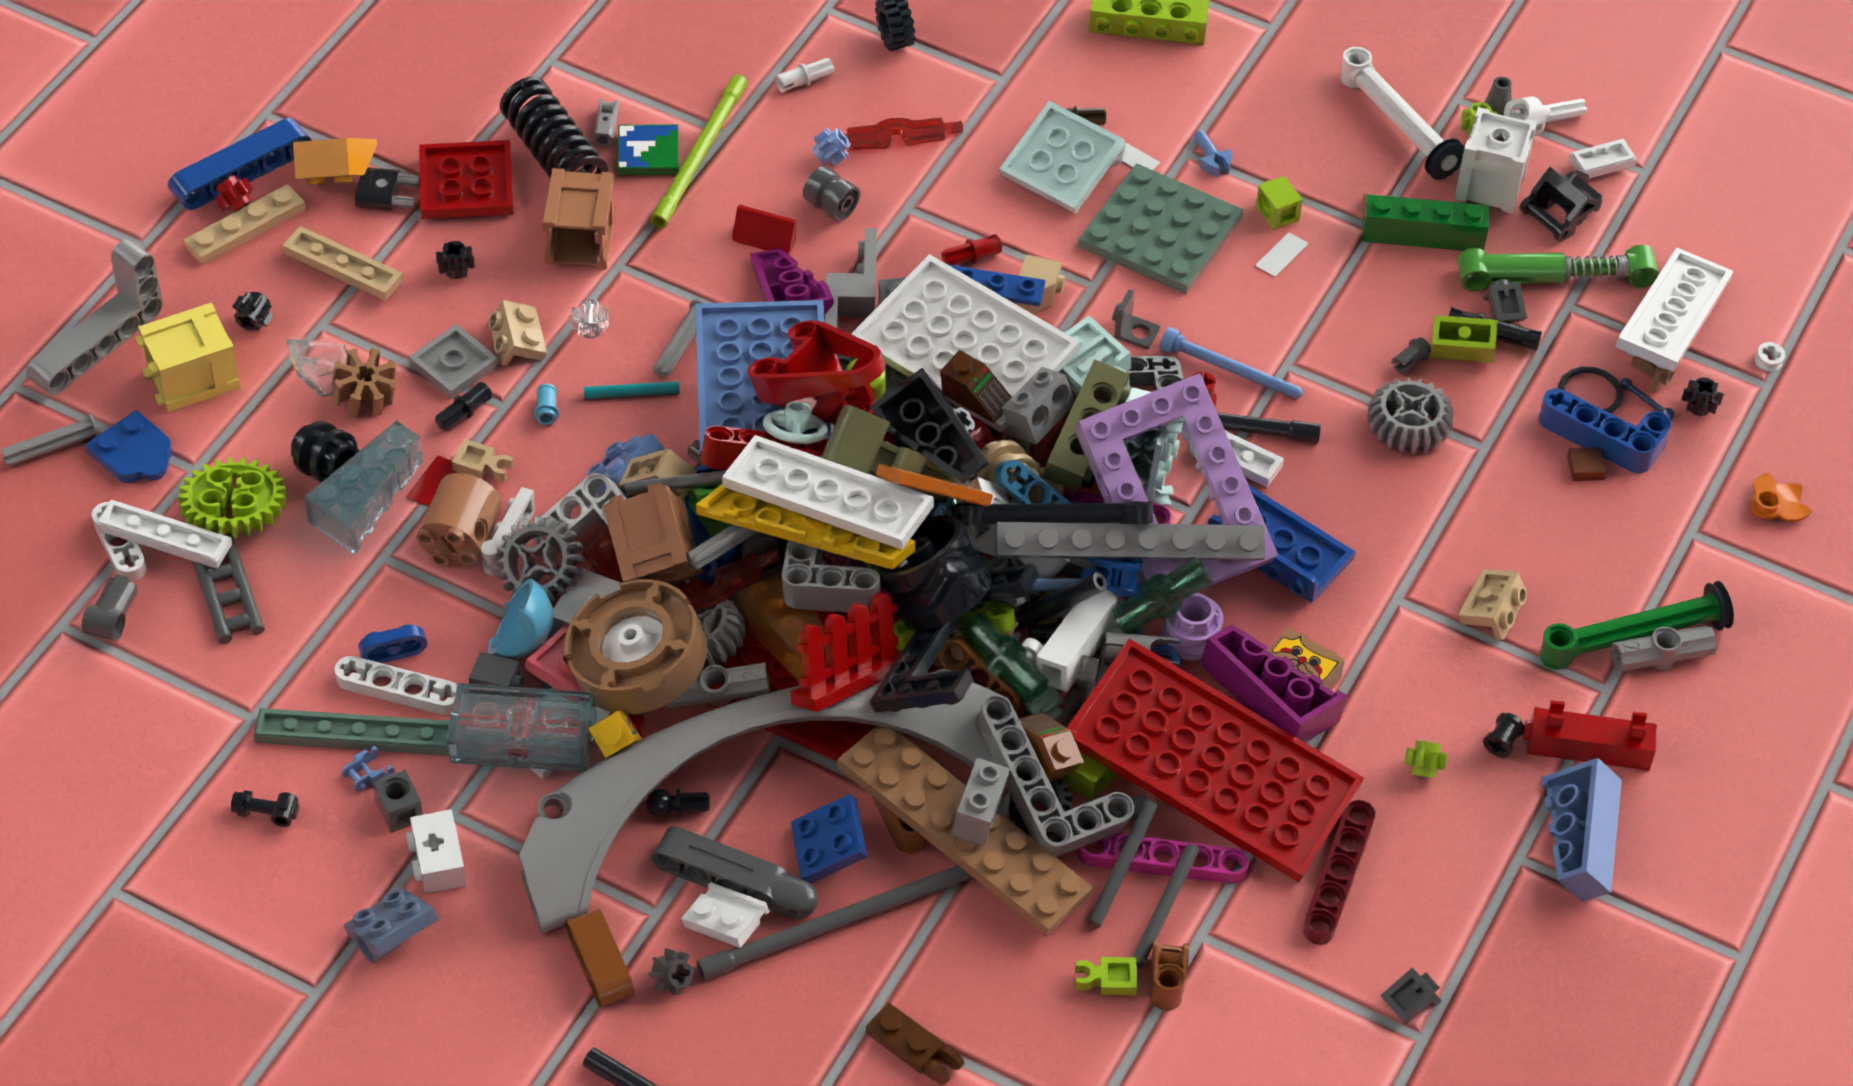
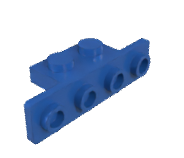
M949 265L1013 303L1032 306L1041 305L1045 289V280Z

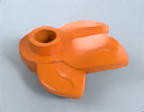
M1768 472L1760 475L1754 481L1753 490L1755 495L1751 498L1750 509L1757 517L1767 520L1780 518L1785 521L1796 522L1807 518L1812 511L1806 505L1799 503L1803 488L1801 484H1777L1776 480Z

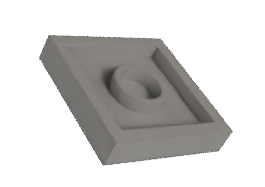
M455 324L410 355L409 364L452 400L499 367V358L458 324Z

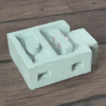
M1087 316L1064 332L1080 342V350L1059 371V373L1067 376L1072 393L1075 396H1078L1094 359L1126 373L1131 369V353L1092 317ZM1128 379V383H1127V386H1128V387H1130V381H1129V379ZM1097 399L1101 403H1107L1102 399Z

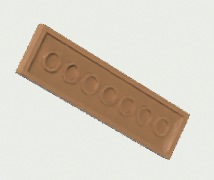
M876 726L838 758L836 766L916 832H919L927 841L1046 937L1091 895L1093 887L1050 852L1043 850L1034 839L998 811L985 846L952 836L956 813L966 785L900 732L891 728Z

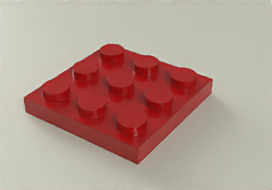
M510 140L419 144L421 219L514 214Z

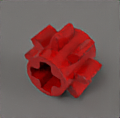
M233 175L216 187L219 195L214 200L222 211L231 209L234 213L253 201L249 195L254 188L246 177L238 180Z

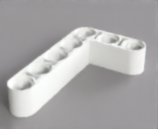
M594 473L586 477L541 517L544 522L548 517L556 519V525L560 522L567 524V531H574L577 534V538L600 517L608 525L603 505L609 504L610 498L623 495L624 500L628 498L612 480L603 474ZM601 484H606L605 494L596 498L595 491L597 487ZM581 505V514L576 519H571L572 509ZM546 535L535 537L534 540L537 543H540L541 540L545 541ZM693 577L669 583L675 587L679 582L686 581L687 587L684 594L690 602H694L697 599L699 586Z

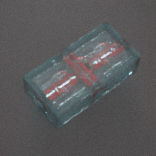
M458 683L446 736L450 763L584 772L588 770L593 736L588 728L595 725L597 721L594 694L581 691Z

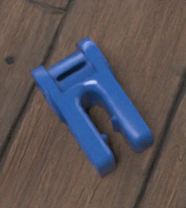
M1084 558L1092 564L1105 568L1095 565L1086 567L1081 572V579L1098 572L1106 579L1107 590L1111 593L1123 597H1134L1139 594L1140 586L1137 584L1138 571L1142 570L1143 567L1142 559Z

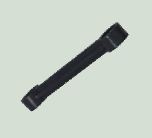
M1153 502L991 504L988 507L974 503L951 504V516L957 517L963 526L996 524L997 522L1153 523Z

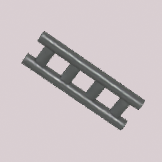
M226 533L225 535L231 537L232 546L226 554L228 564L219 566L218 569H209L207 565L192 561L218 640L221 644L229 643L232 640L230 631L250 626L254 635H259L265 630L232 533ZM233 576L236 589L217 594L213 581ZM241 601L245 614L226 619L222 606Z

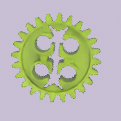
M228 457L225 464L216 459L215 466L213 467L204 463L202 464L203 472L192 470V478L185 477L184 485L179 487V509H181V516L186 517L187 524H195L196 527L206 528V530L212 532L217 531L222 535L232 533L233 538H237L239 532L242 531L247 536H251V529L253 528L262 532L263 523L273 525V517L280 518L281 509L286 508L285 500H287L284 479L278 478L277 470L270 471L269 464L259 467L258 460L256 459L250 464H246L245 457H242L238 463H234L233 459ZM232 477H237V478H238V479L236 480V486H237V488H235V489L233 488V478H232ZM228 506H232L233 519L227 518L229 515Z

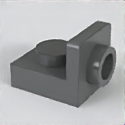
M1498 280L1492 282L1490 287L1482 294L1483 300H1489L1493 319L1511 323L1524 321L1527 318L1520 282L1509 283L1508 280Z
M1413 967L1380 995L1405 1024H1408L1431 1002H1434L1436 1006L1442 1002L1435 993L1440 987L1426 972L1420 976Z

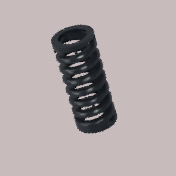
M526 77L515 82L505 91L500 100L499 107L502 115L509 121L510 126L516 131L521 140L524 141L525 146L531 151L533 157L539 162L550 179L552 168L565 169L567 172L592 173L597 167L595 174L608 172L607 163L599 157L598 151L591 146V142L583 135V131L576 126L574 119L568 116V111L561 106L559 99L553 95L552 90L543 79L539 77ZM522 90L512 101V98L515 96V94ZM535 95H539V96H537V97H534V98L531 99L530 101H528V102L522 107V105H523L529 98H531L532 96H535Z

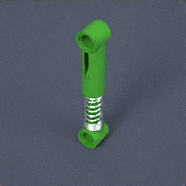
M1635 245L1629 248L1624 255H1611L1609 258L1603 255L1600 259L1597 255L1592 259L1588 255L1584 259L1580 255L1574 259L1573 256H1564L1563 253L1487 254L1479 248L1467 249L1461 252L1457 258L1461 284L1468 291L1483 290L1492 282L1498 280H1508L1509 283L1520 282V284L1564 283V280H1569L1571 276L1575 280L1577 276H1582L1584 280L1585 276H1590L1591 279L1594 276H1598L1601 279L1603 275H1606L1608 279L1610 275H1615L1616 279L1624 278L1629 280L1632 286L1644 288L1653 285L1659 275L1654 251L1648 245Z

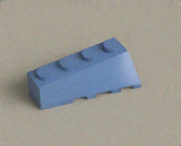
M1599 758L1541 777L1543 787L1547 789L1548 797L1545 798L1546 808L1550 811L1552 822L1549 823L1550 834L1555 839V845L1552 848L1557 880L1582 902L1611 893L1622 779Z

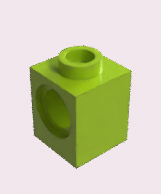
M1285 176L1268 180L1258 185L1255 206L1273 230L1300 221L1303 199Z

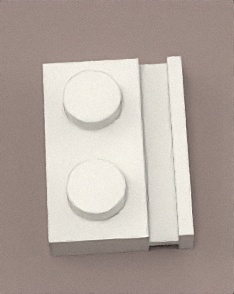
M710 882L708 885L709 890L706 894L701 893L681 918L685 928L741 948L759 926V919L762 915H767L770 912L767 903Z

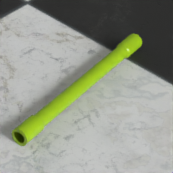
M735 74L730 79L722 93V98L667 193L660 200L651 215L650 221L655 227L663 229L668 225L686 188L734 105L738 103L748 86V81L745 77Z

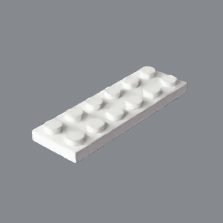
M1676 248L1621 332L1615 347L1631 356H1638L1654 363L1657 367L1674 372L1730 282L1734 271Z
M757 435L751 439L722 476L723 487L903 550L934 507L933 496Z

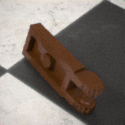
M889 1002L866 1025L865 1032L868 1036L917 1072L926 1074L939 1084L945 1085L951 1077L949 1072L935 1061L936 1058H939L951 1066V1068H954V1070L960 1069L965 1063L963 1057L954 1048L944 1045L943 1041Z

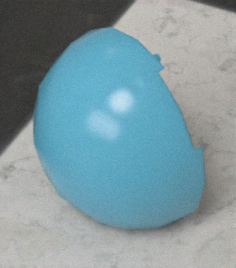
M531 578L520 585L508 603H504L506 606L504 611L506 613L494 638L492 637L489 640L488 654L509 659H521L533 654L548 638L554 623L553 607L544 588Z

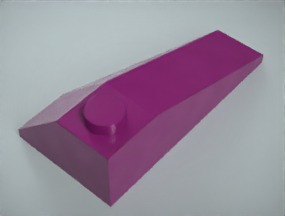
M778 248L750 254L763 302L823 300L824 316L834 305V299L828 284L824 281L817 282L811 271L800 269L798 261L782 249Z

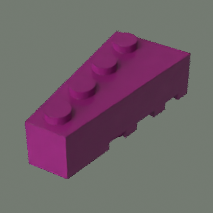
M1233 624L1207 639L1200 665L1249 710L1303 742L1309 741L1340 721L1348 695L1340 690L1334 693L1322 685L1323 680L1314 674L1308 677L1295 669V663L1285 656L1282 658L1274 656L1267 651V645Z

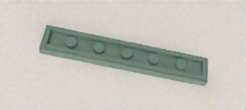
M259 708L254 732L255 743L370 750L373 746H376L379 751L460 756L463 736H460L459 733L460 721Z

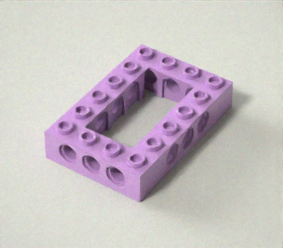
M1200 373L1082 419L1075 426L1074 430L1105 503L1149 502L1123 441L1127 439L1129 442L1133 441L1139 434L1157 427L1161 430L1168 423L1183 417L1185 422L1181 428L1182 436L1185 441H1189L1197 460L1195 466L1197 471L1201 470L1210 490L1209 499L1210 501L1214 500L1223 521L1222 525H1265ZM1153 513V523H1150V524H1158V522H1157V520H1156V518H1155L1154 513ZM1265 525V559L1263 561L1142 559L1143 567L1142 570L1138 571V581L1150 609L1153 610L1170 603L1178 596L1198 592L1270 563L1278 556V553Z

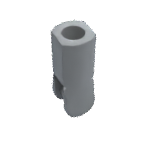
M599 99L592 139L596 146L610 147L612 145L619 115V100H615L612 103Z

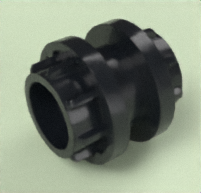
M316 421L310 425H304L295 434L291 443V457H293L297 470L307 476H313L315 480L325 485H334L340 481L348 480L359 465L360 450L357 448L354 436L344 430L337 429L326 421Z

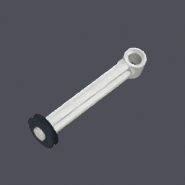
M1362 47L1346 49L1342 58L1341 82L1350 88H1360L1427 156L1425 170L1433 179H1445L1457 171L1462 163L1465 146L1458 139L1454 138L1444 141L1375 71L1374 66L1371 64L1372 55L1370 51Z

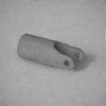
M1106 632L1103 662H1113L1129 638L1150 650L1151 645L1156 643H1181V640L1161 636ZM1169 661L1170 663L1174 664L1175 666H1179V665H1180V663H1178V662Z

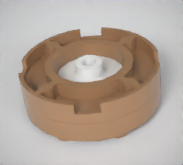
M638 579L619 583L621 590L615 591L602 599L599 594H596L578 610L567 629L564 652L569 667L585 697L605 711L615 713L623 710L626 714L638 715L663 707L688 691L704 666L707 655L706 635L688 598L673 585L651 579Z

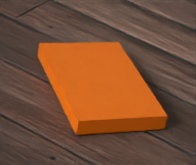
M878 463L876 471L878 478L902 486L986 507L991 505L993 494L966 485Z

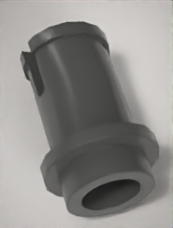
M1424 338L1411 339L1409 346L1392 358V364L1397 363L1393 366L1394 369L1400 374H1406L1420 360L1424 361L1429 357L1431 346Z

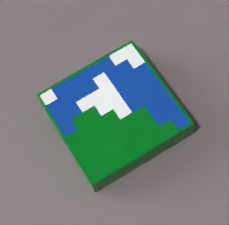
M678 124L618 125V175L678 174Z

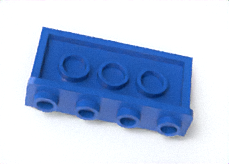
M1249 485L1278 553V556L1272 562L1257 567V569L1261 570L1268 578L1276 580L1289 588L1295 595L1313 603L1352 562L1355 551ZM1213 514L1208 519V525L1223 524L1220 515Z

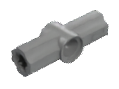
M1707 625L1679 631L1670 627H1660L1653 632L1652 636L1614 642L1611 648L1613 663L1616 670L1621 672L1650 666L1658 670H1668L1675 665L1676 661L1714 655L1717 650L1716 636L1712 627Z
M766 663L727 669L720 665H711L699 674L688 691L667 705L669 709L710 703L714 706H724L733 699L770 693ZM717 682L724 683L719 689H710Z

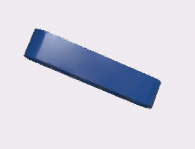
M283 119L179 170L169 179L168 189L186 209H197L217 198L219 192L216 187L231 176L235 175L238 180L246 177L251 182L293 161V142L312 141L311 137L294 119Z

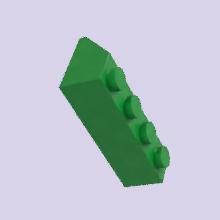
M1364 194L1362 242L1460 251L1471 248L1484 250L1489 230V205Z

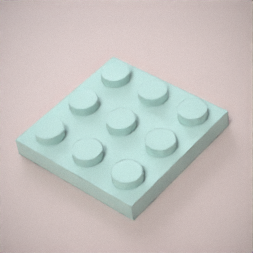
M1048 101L999 170L1002 176L1076 214L1122 151L1125 141L1123 138Z

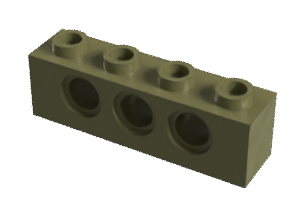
M1094 359L1050 454L1043 478L1076 492H1079L1084 481L1090 483L1093 472L1074 428L1078 421L1125 403L1132 389L1127 386L1129 373ZM1095 399H1102L1107 403H1100ZM1072 450L1081 451L1084 455H1077Z

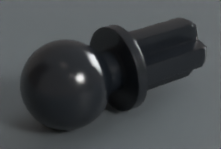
M657 789L647 796L646 808L649 813L656 817H663L669 814L671 810H676L677 816H681V812H705L710 809V796L707 792L681 793L680 789H676V796H671L666 790Z

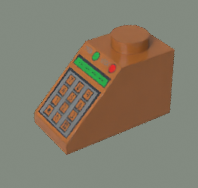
M1044 713L1019 719L1049 782L1066 778L1084 763L1069 729Z

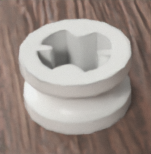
M1763 343L1757 350L1754 358L1755 364L1766 372L1777 371L1782 366L1785 351L1776 343ZM1767 355H1771L1773 360H1769Z

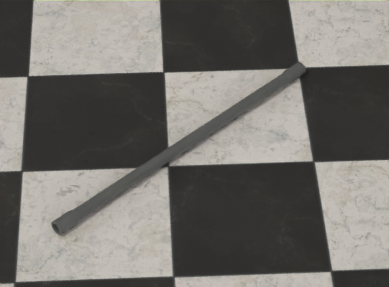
M1143 794L1132 798L1134 813L1128 822L1137 819L1145 800H1148L1146 795ZM1117 808L1108 809L1114 817H1123L1121 811ZM1086 820L1077 821L1082 829L1092 830V826ZM1046 833L1048 839L1052 842H1061V838L1056 833ZM954 866L744 944L741 948L736 947L731 950H723L696 961L698 971L702 979L707 980L731 971L744 963L970 880L973 877L960 866Z

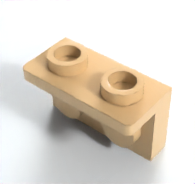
M1483 569L1458 614L1461 624L1492 627L1495 638L1497 640H1504L1509 629L1513 627L1521 606L1525 604L1527 599V589L1523 586L1519 573L1515 571Z

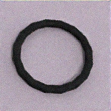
M1582 366L1571 369L1562 376L1558 384V389L1565 390L1567 380L1572 376L1581 373H1594L1606 378L1616 389L1617 397L1614 403L1603 410L1609 413L1614 412L1619 408L1623 399L1622 387L1618 380L1609 372L1596 367Z

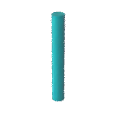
M679 381L584 387V399L680 394Z

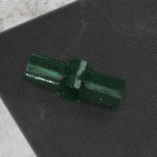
M1194 557L1166 576L1164 574H1156L1150 577L1142 585L1139 593L1111 611L1121 630L1126 634H1132L1157 617L1165 619L1173 616L1181 609L1185 599L1208 586L1213 581L1201 560Z
M978 612L973 617L968 618L962 626L963 631L961 634L984 657L982 662L985 667L995 676L1006 680L1026 702H1032L1037 697H1040L1048 688L1049 680L1026 657L1027 651L1023 645L1013 637L1004 634L985 613Z

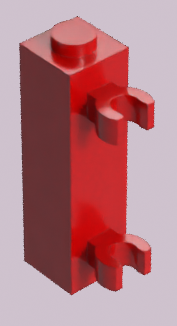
M1551 700L1549 709L1534 707L1531 720L1524 721L1525 728L1522 739L1528 740L1527 754L1582 762L1599 758L1605 765L1650 771L1656 752L1657 724L1647 723V713L1633 711L1631 720L1563 711L1565 702Z

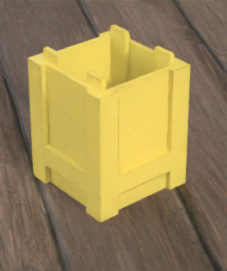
M212 302L138 327L140 336L135 337L139 348L143 347L146 359V368H143L142 372L146 380L153 379L159 391V394L154 395L159 406L165 405L168 413L241 388L234 346Z

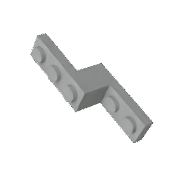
M865 228V241H858V259H864V263H858L857 274L826 273V284H828L833 296L834 305L825 314V323L837 328L838 317L867 318L875 310L877 228Z

